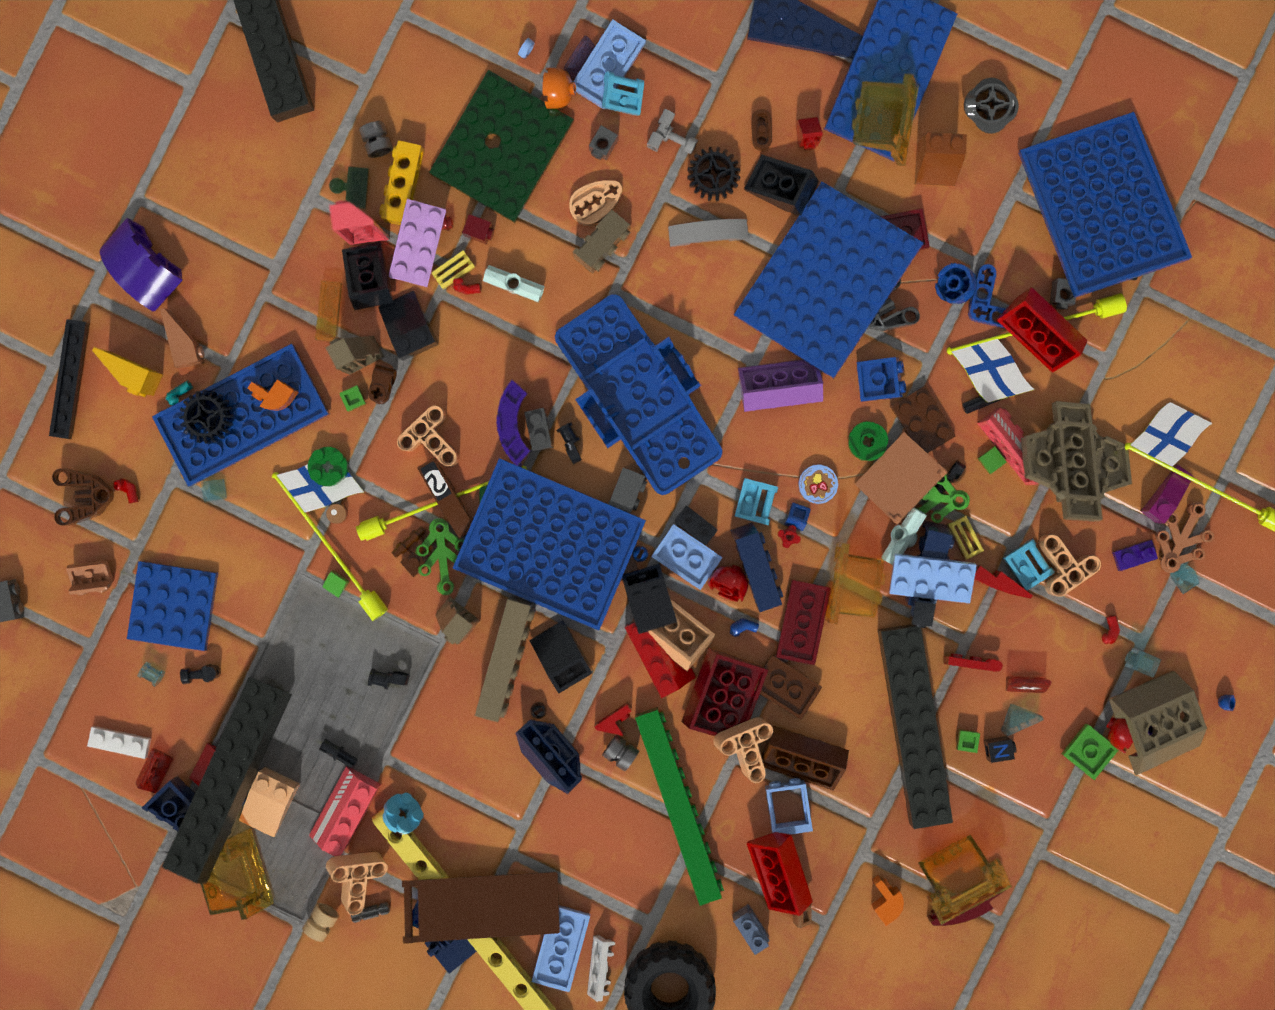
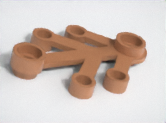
M1191 502L1187 506L1189 517L1181 533L1177 526V514H1172L1174 517L1173 522H1170L1169 519L1166 521L1174 542L1172 551L1167 542L1170 538L1169 533L1161 530L1155 534V538L1159 542L1163 553L1160 565L1165 572L1174 573L1179 570L1182 563L1194 559H1204L1205 551L1201 548H1194L1191 553L1180 555L1183 548L1200 542H1211L1214 539L1213 532L1209 530H1204L1198 535L1189 537L1198 517H1202L1205 514L1206 508L1203 503ZM1197 506L1200 507L1199 513H1196L1195 508ZM1161 533H1164L1165 535L1164 540L1160 539ZM1206 533L1209 534V539H1208V540H1206V539L1204 538V535H1205ZM1199 550L1201 555L1197 558L1195 553ZM1171 559L1174 561V565L1172 567L1169 566V561Z

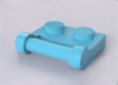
M607 71L604 75L605 86L602 108L639 116L641 114L644 80L638 78L633 80ZM615 83L632 87L635 92L613 88V85Z
M744 478L734 517L769 525V514L774 495L779 487ZM762 489L767 490L761 517L755 515Z
M1034 539L1028 540L1022 546L1003 557L1020 585L1026 591L1055 573L1054 569L1049 567L1039 552ZM1027 550L1031 552L1036 562L1042 569V572L1040 574L1037 572L1032 562L1026 555L1025 552Z

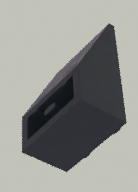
M660 564L622 576L639 634L677 622Z
M564 620L529 640L558 694L591 675L594 671Z

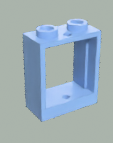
M800 778L789 779L787 783L773 781L766 785L765 791L772 833L798 834L812 832L806 783L800 780ZM800 788L805 820L776 824L771 792Z

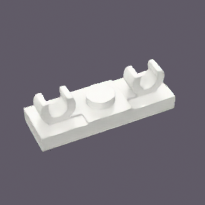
M600 935L593 937L587 995L596 1002L603 1001V996L610 994L608 990L604 989L605 985L611 984L606 979L608 972L607 956L611 957L614 955V952L608 950V947L615 945V942L610 939L606 940Z

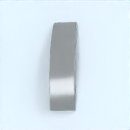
M747 219L708 220L668 227L670 247L686 246L691 243L749 239Z

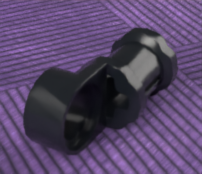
M570 422L556 431L562 435L565 441V450L574 465L582 460L574 445L581 438L577 437L572 427L573 423Z
M957 460L947 474L948 481L954 483L961 476L966 465ZM935 485L941 494H946V490L942 485Z
M372 668L368 678V686L378 685L388 690L390 683L408 685L410 674L400 671L383 673Z

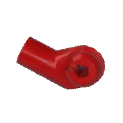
M462 278L453 279L455 291L466 295L481 293L480 283L464 285Z
M126 479L114 481V489L126 493L129 504L139 502L136 486Z
M1116 615L1106 617L1109 631L1102 635V642L1104 644H1113L1118 638L1120 628Z

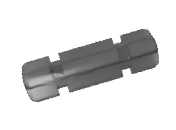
M388 902L381 903L379 906L363 908L361 913L351 915L354 923L360 922L362 919H371L378 917L380 914H388L390 907Z

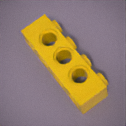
M398 140L397 146L393 148L392 157L394 161L393 165H390L388 169V177L390 179L388 185L386 184L384 188V196L386 197L384 204H381L379 215L384 222L401 225L406 200H414L425 151L421 145ZM403 161H410L407 168H401ZM399 180H405L403 187L398 188L396 186ZM395 199H401V204L398 207L392 206Z

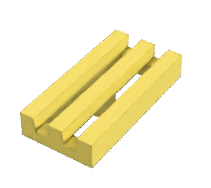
M463 250L431 273L444 290L453 284V279L463 277L473 270L475 266ZM463 257L465 258L457 265L449 269L447 272H445L441 276H438V274L446 270L448 267L456 263L458 260H460ZM466 263L469 264V266H467L465 269H463L455 276L447 280L445 283L442 282V280H444L453 272L461 268L463 265H465Z
M967 516L947 524L965 560L984 551ZM962 522H964L975 546L977 547V550L975 551L961 525ZM954 526H957L960 534L962 535L970 551L969 554L967 553Z

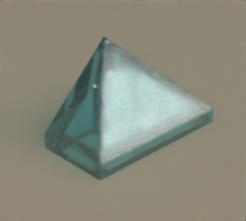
M1010 704L1001 731L1006 736H1009L1044 719L1043 716Z

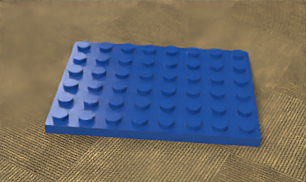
M1134 112L1019 151L1018 154L1074 298L1192 258Z
M821 182L806 204L802 215H799L734 313V316L834 379L923 246V242L824 182Z
M499 458L453 569L596 630H600L646 520Z

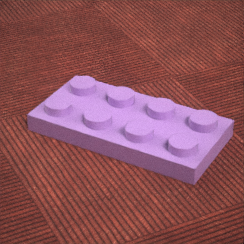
M411 199L406 200L388 277L428 287L446 209Z

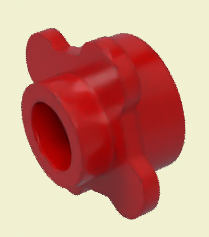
M790 525L788 529L779 530L778 537L781 538L784 548H789L790 545L798 544L801 541L800 536L796 533V527Z

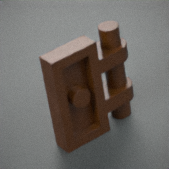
M422 526L416 531L413 530L409 533L410 536L403 542L400 541L396 545L397 548L391 552L396 558L400 554H404L406 558L400 563L412 577L418 574L419 566L426 562L437 547L434 540L428 547L429 552L426 556H418L416 549L410 552L408 547L414 542L421 545L424 541L421 536L426 531ZM420 547L419 552L424 554L425 548Z

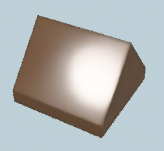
M810 905L801 916L793 915V923L798 928L811 924L812 906Z

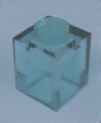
M1132 648L1126 655L1125 666L1154 678L1161 659Z

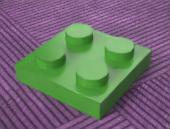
M1086 723L1061 754L1095 780L1119 750Z

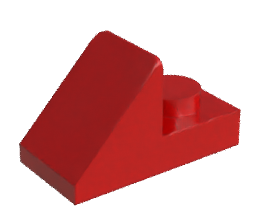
M626 702L595 723L594 728L598 731L624 736V731L617 721L620 720L622 722L630 717L629 713L632 711V708Z

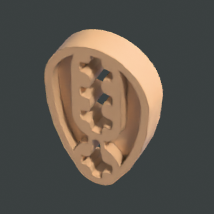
M604 180L587 184L576 190L569 202L570 212L574 220L585 226L599 223L618 204L622 195L621 184L617 181ZM611 186L613 188L618 187L616 195L613 193L608 194ZM593 197L601 198L600 205L595 203L592 205V210L585 209L583 216H580V214L575 215L577 207L583 209L585 202L589 204L593 202Z

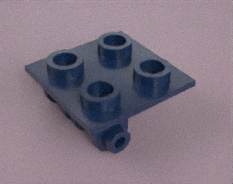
M467 939L424 943L428 947V955L430 957L434 955L449 974L477 952Z

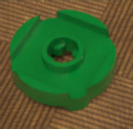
M868 421L859 423L852 428L848 435L849 450L854 457L861 461L876 460L886 451L888 435L879 424ZM865 436L868 438L872 437V446L868 447V445L863 444Z
M323 447L315 450L309 458L308 473L310 478L319 485L326 487L335 486L344 480L348 474V461L338 449ZM330 461L333 469H329V472H326L323 465Z

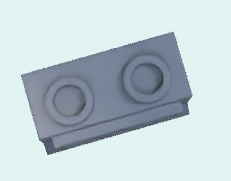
M749 904L732 914L733 922L754 955L769 947L770 937Z

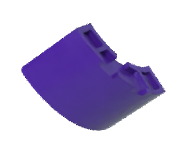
M127 217L100 248V256L113 279L131 297L149 310L156 311L183 281L180 268L167 260L161 253L156 254L151 249L153 244L149 240L145 228Z
M511 380L501 396L496 424L504 451L516 466L521 467L523 465L521 461L530 453V450L521 439L518 430V412L527 393Z

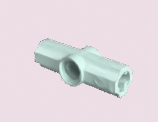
M488 265L484 273L483 282L507 290L511 294H517L538 303L543 295L545 286L522 278L517 274H511ZM513 279L519 281V285L516 288L509 287V282Z
M914 507L907 514L902 524L892 529V540L881 558L893 565L895 554H904L907 548L914 546L917 541L916 533L927 515Z

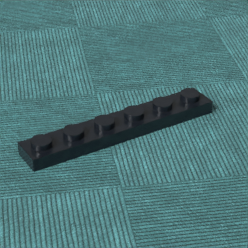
M66 319L49 436L72 439L89 327L87 322Z

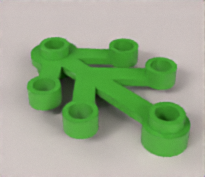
M947 474L944 476L945 480L939 481L937 484L942 485L949 494H941L934 486L921 499L928 502L920 508L917 507L918 510L927 513L940 502L948 503L941 510L933 511L931 519L935 523H940L954 509H965L970 502L968 493L963 490H956L948 481ZM962 497L963 502H957L956 498ZM936 513L940 514V515H941V518H940V519H936V518L934 517V514H936Z
M438 518L431 521L429 525L430 534L421 545L416 547V554L418 556H426L429 552L428 547L436 539V549L426 562L419 566L418 573L421 576H428L431 573V567L438 559L441 580L437 584V591L442 595H449L454 590V584L449 580L447 558L455 563L457 555L445 546L444 538L454 544L457 551H460L458 543H463L464 540H459L449 532L448 523L444 519ZM437 525L442 526L441 532L436 530ZM420 547L425 548L424 554L419 552ZM424 566L428 569L426 574H423L421 571ZM446 583L449 585L448 591H445L443 589V586Z

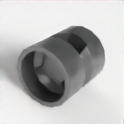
M383 121L370 122L359 129L363 142H366L365 149L369 158L381 157L393 150L390 139L385 137L387 131Z
M616 734L602 756L610 762L616 761V766L625 772L638 755L639 750L631 744L626 745V740Z

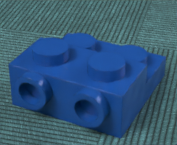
M898 357L857 362L861 402L903 397V393L906 392V383L901 381V373H904L903 361H899Z

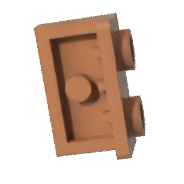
M107 560L71 564L66 568L72 585L69 589L70 595H84L88 592L96 591L98 593L105 592L114 581Z

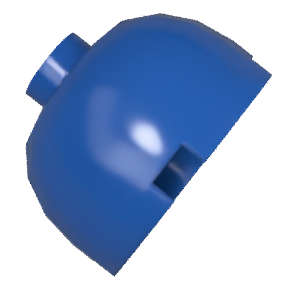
M957 263L945 266L938 274V283H935L937 295L941 300L951 304H962L968 301L977 289L975 273L969 267Z

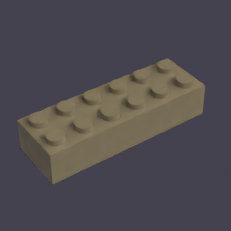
M515 597L507 599L475 716L498 722L507 714L509 703H506L507 698L509 699L512 696L515 685L511 683L512 679L515 680L519 672L520 665H517V662L521 660L524 654L525 646H522L523 640L526 641L530 633L531 628L527 626L535 615L536 608H533L534 603Z

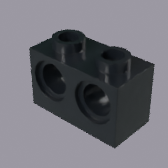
M687 505L674 520L704 545H707L718 531V529Z

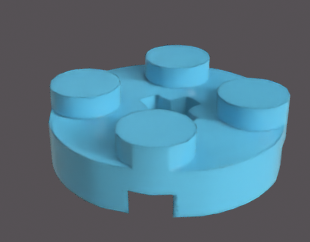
M409 793L392 796L384 804L385 808L382 814L387 828L394 833L399 832L402 834H408L415 830L424 816L419 803ZM400 810L405 812L406 818L399 816Z

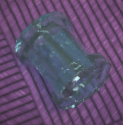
M146 662L140 669L137 677L145 678L155 687L164 677L165 671H159L152 667L151 663Z

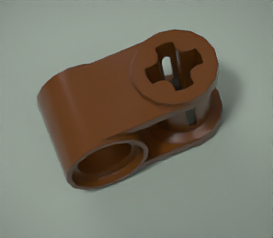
M381 365L375 366L368 390V396L372 401L377 404L388 402L396 380V369ZM376 393H383L382 397L375 396Z

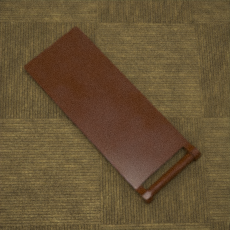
M557 872L402 881V887H404V944L558 934L560 932ZM418 886V936L413 935L412 887Z

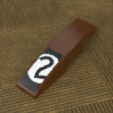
M434 457L418 466L417 469L457 536L461 538L468 533L472 519L456 494L454 486Z

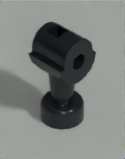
M211 664L195 671H191L190 668H184L180 671V680L182 684H190L193 679H203L205 682H211L220 676L221 669L219 666Z

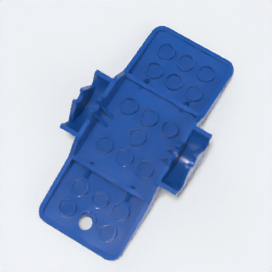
M613 294L606 297L556 332L555 341L588 389L587 392L575 399L607 448L622 440L658 494L666 495L721 458L722 448L688 395L701 386L690 366L686 363L682 354L674 347L669 337L655 346L620 296ZM682 457H686L690 461V465L686 469H682L678 465V461Z

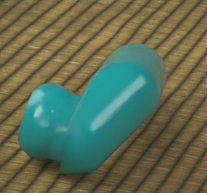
M187 380L166 394V401L170 405L177 404L179 402L178 397L193 389L191 383Z

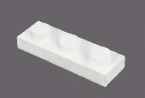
M93 726L90 730L87 746L145 759L148 757L152 738Z

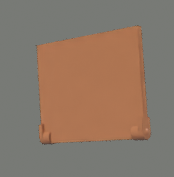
M904 432L855 485L898 525L948 472Z

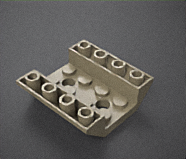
M1175 671L1166 673L1109 698L1115 718L1126 719L1137 752L1129 755L1135 775H1139L1201 745L1207 727L1194 690ZM1182 711L1185 715L1183 721H1181L1180 719V713ZM1150 725L1153 728L1151 736L1148 734V728Z

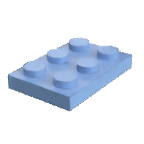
M674 524L651 556L699 590L702 589L723 558Z

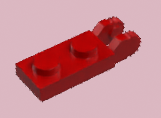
M951 653L950 657L944 656L943 661L945 665L999 672L1003 667L1002 662L995 659H987L982 662L981 657L970 656V660L962 659L963 655Z

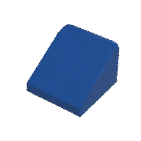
M792 502L785 525L788 527L793 525L797 530L803 531L807 525L811 509Z

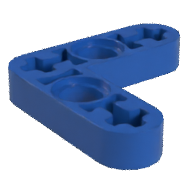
M985 264L976 273L977 289L971 297L968 316L974 322L1004 328L999 322H995L992 319V314L995 311L1002 314L1006 309L990 305L997 271L994 266ZM988 269V273L991 276L987 277L986 283H990V285L979 284V281L983 282L985 278L982 272ZM979 288L987 290L986 298L978 297L977 290ZM980 308V312L983 313L988 312V309L990 310L988 315H979L978 317H976V313H973V310Z

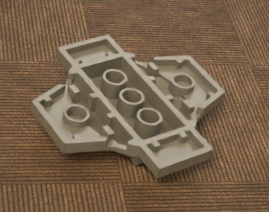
M1056 401L1052 403L1054 423L1050 424L1045 431L1021 438L1025 478L1052 490L1056 495V501L1062 502L1063 519L1099 522L1103 520L1101 500L1105 497L1104 494L1132 484L1129 451L1124 448L1125 444L1108 436L1102 437L1096 432L1098 428L1092 423L1090 404Z

